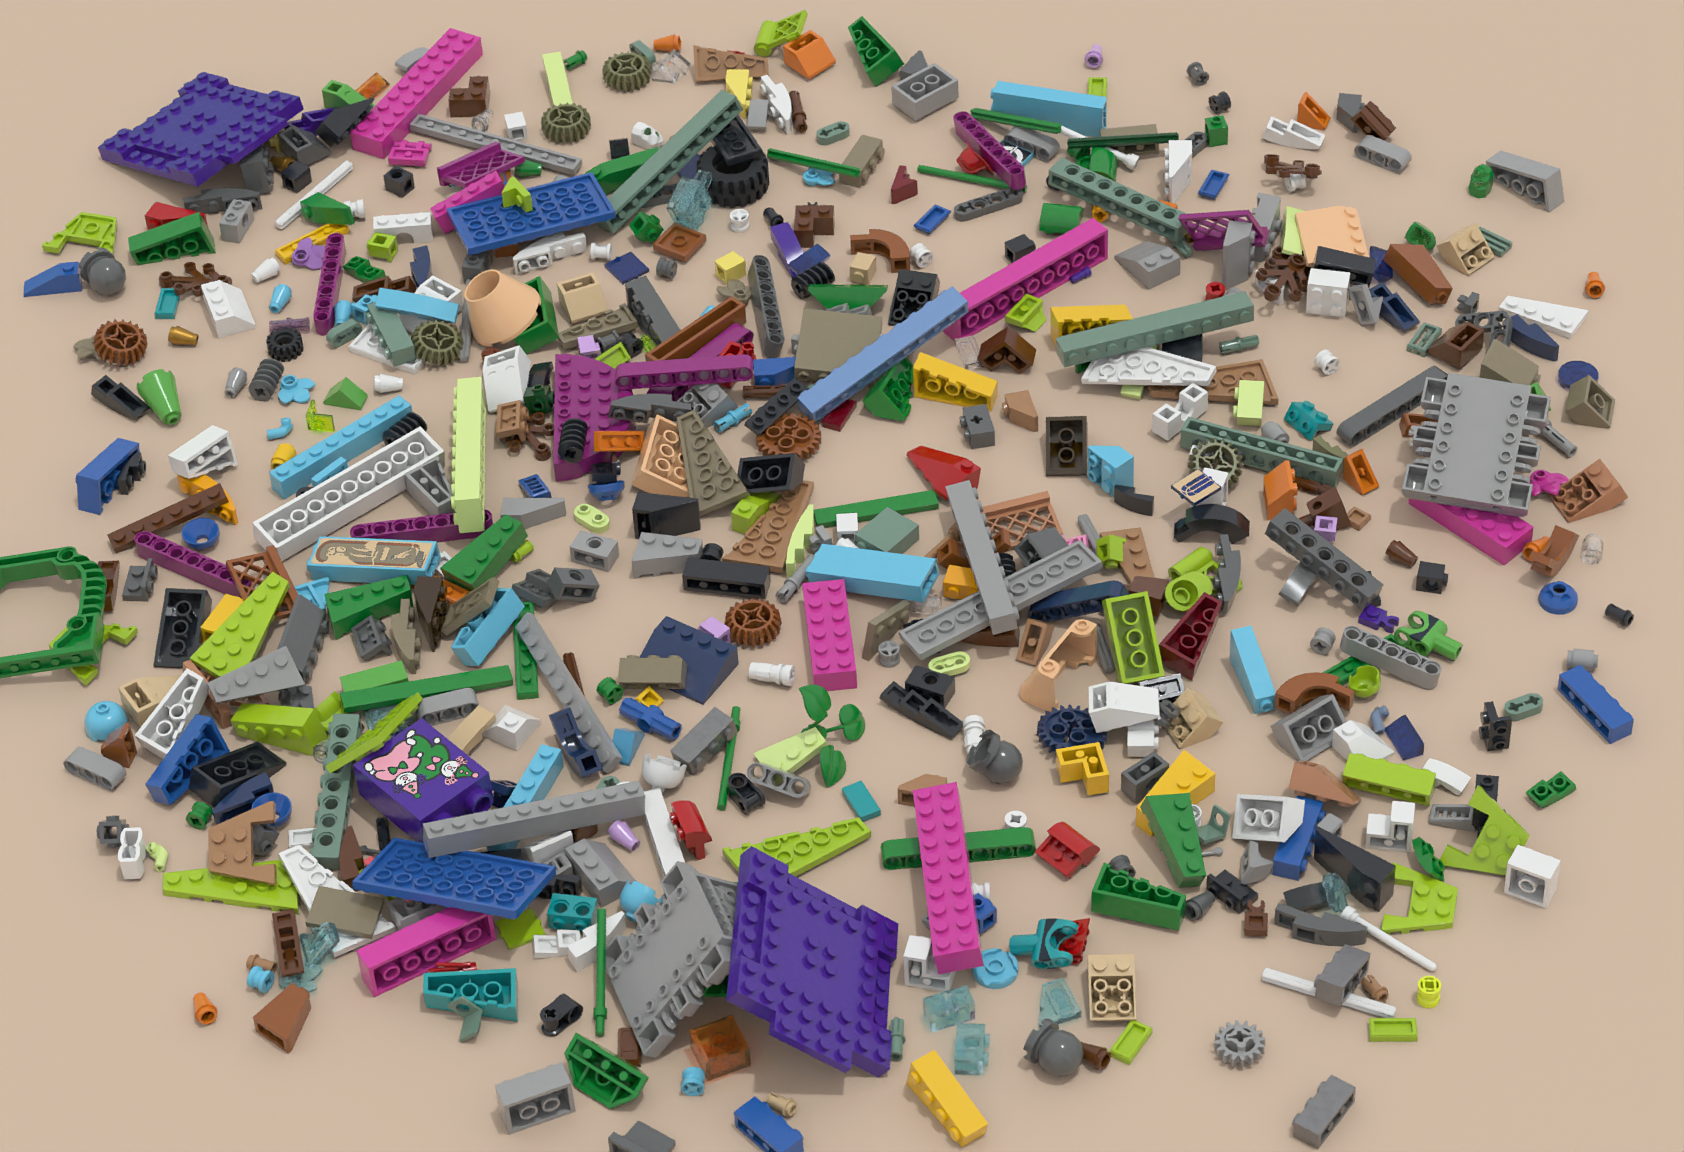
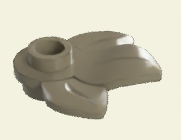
M730 279L727 282V286H718L716 288L721 296L727 298L732 296L745 305L749 301V297H752L750 286L745 287L743 282L737 279Z
M95 335L90 339L80 340L73 346L74 349L78 350L77 356L79 360L94 355L99 361L103 360L102 357H98L94 349Z

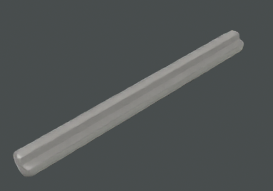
M470 279L466 281V287L470 283ZM465 297L461 324V335L464 344L463 350H460L458 356L460 362L469 361L472 337Z

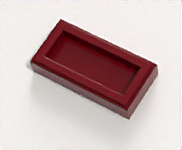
M847 399L829 412L822 421V427L841 432L857 407V401Z

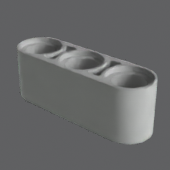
M1014 126L1004 137V141L1033 152L1034 158L1045 162L1049 161L1060 149L1056 139L1032 129Z
M1371 135L1365 136L1354 148L1358 158L1395 173L1401 172L1412 159L1408 150Z
M463 688L423 698L418 704L419 708L416 710L418 720L422 718L431 726L466 718L479 706V703L472 688Z
M80 746L63 762L64 767L69 773L109 791H112L126 776L125 769L117 762Z
M757 762L751 764L747 769V777L752 782L796 798L804 797L811 791V784L806 778L772 765ZM757 766L763 770V776L760 779L754 775V770ZM777 774L782 775L784 779L781 786L776 785L774 781ZM798 781L804 785V790L801 794L795 791V784Z

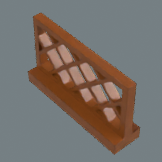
M274 545L266 547L265 552L226 561V567L243 602L254 592L255 586L257 584L260 585L264 581L260 579L263 574L269 576L274 572L289 581L290 587L281 604L288 611L280 612L276 610L274 621L289 618L298 593ZM263 560L265 565L262 568L254 565L253 563L255 561ZM241 565L246 568L241 572L235 570L233 566ZM251 569L259 572L257 577L248 575L247 572ZM242 580H248L253 582L251 587L245 586L241 583Z

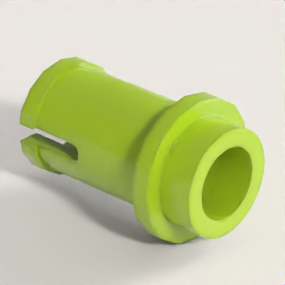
M525 540L509 560L513 563L520 562L522 557L534 551L532 542Z

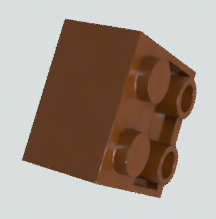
M1470 322L1452 327L1427 349V353L1461 369L1483 348L1484 329Z

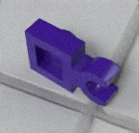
M1369 605L1359 616L1358 623L1377 631L1382 627L1386 632L1393 633L1394 625H1399V618L1387 616L1386 610Z

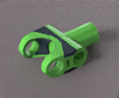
M1414 611L1409 615L1408 623L1412 628L1399 627L1394 633V639L1398 645L1424 657L1433 650L1455 661L1463 647L1461 643L1446 636L1448 628L1442 620L1422 611ZM1413 617L1420 618L1422 624L1416 623ZM1399 633L1405 634L1407 640H1403Z

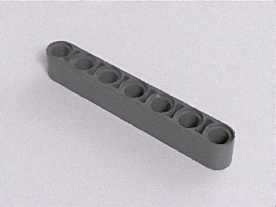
M756 255L752 259L748 278L762 351L767 357L777 358L780 355L785 337L771 266L768 258Z
M1431 366L1343 421L1338 426L1336 434L1351 446L1360 444L1401 418L1403 413H1409L1421 405L1426 377L1447 380L1448 374L1437 366Z

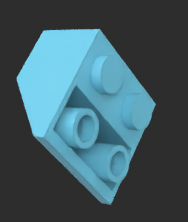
M1090 445L1088 447L1087 475L1092 482L1098 484L1113 497L1115 485L1134 486V456L1120 446Z

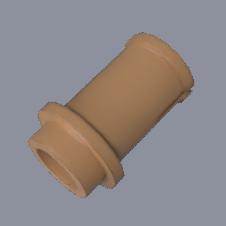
M255 954L248 957L246 967L251 971L254 966H260L263 968V971L270 970L275 974L277 962L260 958L259 955Z
M1373 975L1367 976L1370 982L1364 977L1361 985L1371 995V999L1382 1003L1385 1002L1389 997L1387 988L1382 987Z

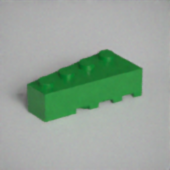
M505 514L440 567L445 579L464 589L473 591L492 577H496L528 537L522 522Z

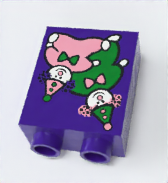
M422 718L390 739L383 747L370 753L353 765L359 795L417 842L423 843V823L488 811L494 802L489 772Z

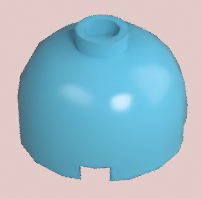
M101 701L92 705L87 711L84 721L88 737L95 742L97 740H104L106 742L111 732L123 724L129 723L124 709L112 701Z
M628 880L620 894V905L623 911L626 912L625 917L635 923L637 921L633 914L643 902L655 905L658 901L663 904L661 897L658 900L654 896L656 892L653 889L637 881H633L631 884L630 880Z

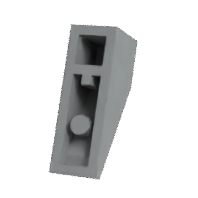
M503 498L501 518L506 514L522 522L524 528L527 529L566 516L565 498Z

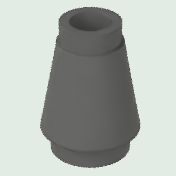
M1206 891L1186 900V917L1190 920L1201 919L1215 902L1214 895L1210 891Z

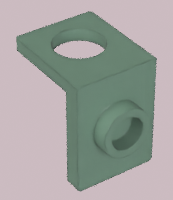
M1213 805L1209 824L1197 827L1199 841L1207 844L1225 838L1231 815L1219 806ZM1218 813L1223 817L1222 826L1216 820Z
M464 996L448 1003V1008L464 1018L459 1040L464 1042L477 1035L481 1026L480 1020L483 1009ZM464 1004L470 1009L462 1010L457 1005Z

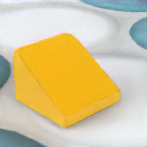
M650 686L635 699L648 707L650 705L658 707L664 702Z

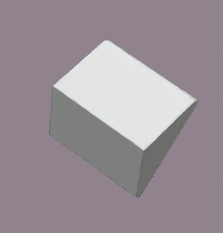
M571 831L556 832L521 847V851L527 861L543 864L555 855L562 852L565 853V848L573 844V836Z

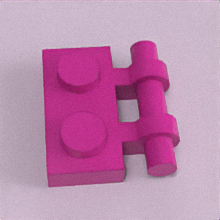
M408 140L395 141L394 147L391 148L388 162L392 165L426 166L429 151L432 150V144L425 143L424 141H418L417 143L408 142Z

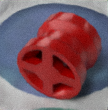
M1220 282L1207 284L1206 301L1223 297L1225 294L1224 284Z

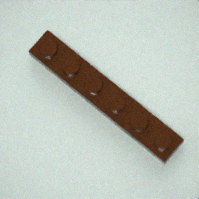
M218 483L107 534L113 550L117 554L134 546V537L139 532L148 531L158 535L229 501L221 484Z

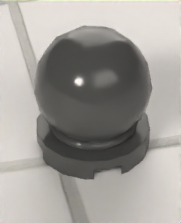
M99 247L97 251L87 252L79 263L80 276L91 285L93 290L101 295H112L124 287L126 271L109 250Z
M991 729L986 730L979 736L982 740L976 747L972 745L966 763L970 765L969 768L976 772L982 770V774L991 782L997 784L1010 783L1022 771V754L1014 744L1005 740L1001 741L1000 735Z
M1046 1018L1042 1020L1043 1026L1038 1031L1033 1029L1026 1040L1023 1050L1027 1054L1024 1058L1034 1064L1039 1062L1040 1066L1047 1073L1054 1076L1064 1077L1072 1074L1082 1064L1084 1051L1081 1041L1074 1034L1065 1030H1059L1058 1024L1051 1019Z

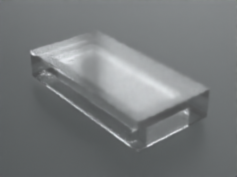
M974 335L955 339V346L965 369L984 366L977 360L980 349Z

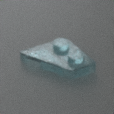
M326 922L320 927L311 929L309 934L302 933L299 935L308 968L316 970L340 941L334 923Z
M1064 977L1042 984L1039 1029L1043 1026L1041 1021L1046 1018L1061 1024L1081 1017V1009Z

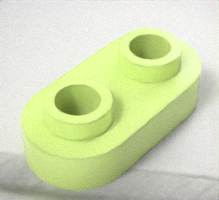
M581 504L574 509L575 520L590 531L604 533L609 529V517L589 504Z
M960 651L936 657L929 662L930 670L949 676L966 672L970 668L969 655Z

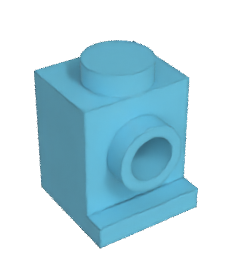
M365 294L357 303L353 302L351 304L353 319L368 325L365 313H368L367 304L376 302L377 296Z

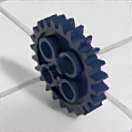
M1060 705V710L1052 707V712L1045 711V716H1040L1036 735L1039 736L1038 742H1043L1042 747H1049L1048 752L1051 753L1056 751V749L1097 742L1100 743L1101 749H1104V745L1107 743L1108 731L1096 733L1088 713L1089 708L1080 710L1078 705L1076 709H1073L1069 705L1068 709H1065Z

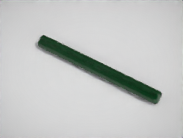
M1177 132L1071 138L1067 140L1068 149L1162 144L1169 143V140H1179V135Z

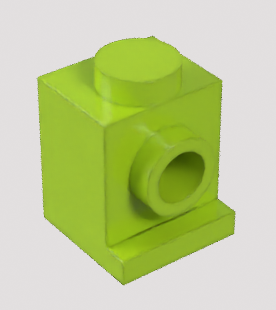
M375 232L367 242L369 256L387 259V262L391 263L398 252L396 236Z
M1107 535L1096 540V554L1102 561V565H1105V568L1115 569L1118 568V563L1123 562V543H1126V538Z

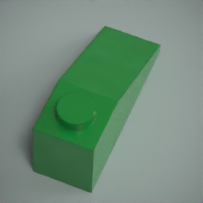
M319 192L300 202L302 216L313 223L355 224L350 206Z

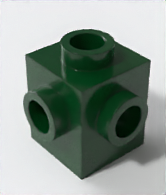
M538 384L526 388L523 398L529 414L536 412L547 414L551 412L553 404H555V393L551 392L550 385L543 386Z

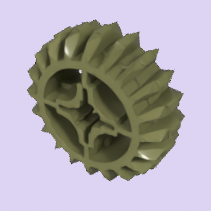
M628 51L627 53L621 52L619 55L614 54V57H608V60L603 65L602 73L604 82L612 90L617 89L618 92L625 90L626 92L627 90L633 91L634 89H640L641 86H646V83L650 82L652 69L647 57H643L642 54L637 55L636 52L629 53Z
M568 102L566 104L560 103L558 106L553 105V108H547V112L543 113L541 129L545 137L550 138V141L556 140L557 143L563 142L564 144L566 142L572 143L575 140L579 141L580 138H585V135L589 134L591 118L586 108H582L581 105L576 106L575 103L568 104Z
M436 319L434 322L427 320L426 324L421 322L411 334L416 359L422 358V363L428 362L430 366L436 364L439 367L440 364H443L446 367L448 363L453 364L455 360H458L460 350H463L464 341L461 332H458L457 327H452L451 323L445 324L444 320L442 322H438Z
M1215 437L1213 438V443L1206 439L1205 445L1200 442L1197 446L1198 449H1192L1193 455H1189L1188 458L1191 462L1187 465L1191 469L1189 475L1196 470L1201 471L1199 465L1202 468L1213 469L1212 466L1216 463V459H1218V466L1215 470L1228 473V487L1232 488L1233 482L1237 483L1239 481L1238 476L1242 475L1243 471L1241 468H1243L1244 464L1240 462L1242 455H1236L1238 448L1231 449V442L1225 445V440L1222 439L1221 443H1217V438ZM1216 452L1215 455L1211 457H1203L1207 453ZM1222 454L1230 460L1231 465H1228V462L1222 459Z

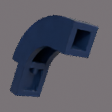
M566 707L550 714L549 718L555 731L554 737L574 773L579 777H585L602 770L603 768L596 750L590 748L584 741L571 708Z

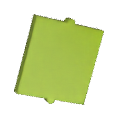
M533 908L523 911L517 919L504 918L496 921L500 931V938L504 939L509 950L531 943L533 935H546L541 926L542 922L537 918Z

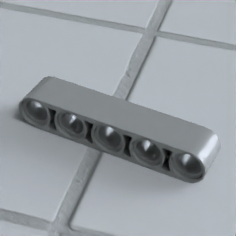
M1347 626L1344 629L1340 643L1342 652L1425 689H1433L1437 686L1442 668L1436 661L1356 626Z

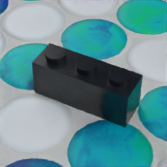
M1318 246L1312 268L1350 272V284H1367L1369 288L1374 274L1375 259Z

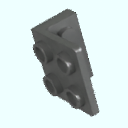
M637 1121L625 1136L613 1132L608 1137L610 1152H670L676 1145L674 1139L641 1121Z

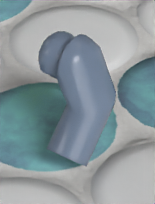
M1385 705L1376 707L1370 715L1371 723L1377 735L1386 731L1382 720L1384 717L1389 716V711Z

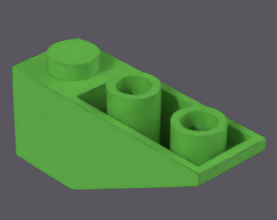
M331 80L322 89L324 108L337 109L366 100L365 97L347 84Z

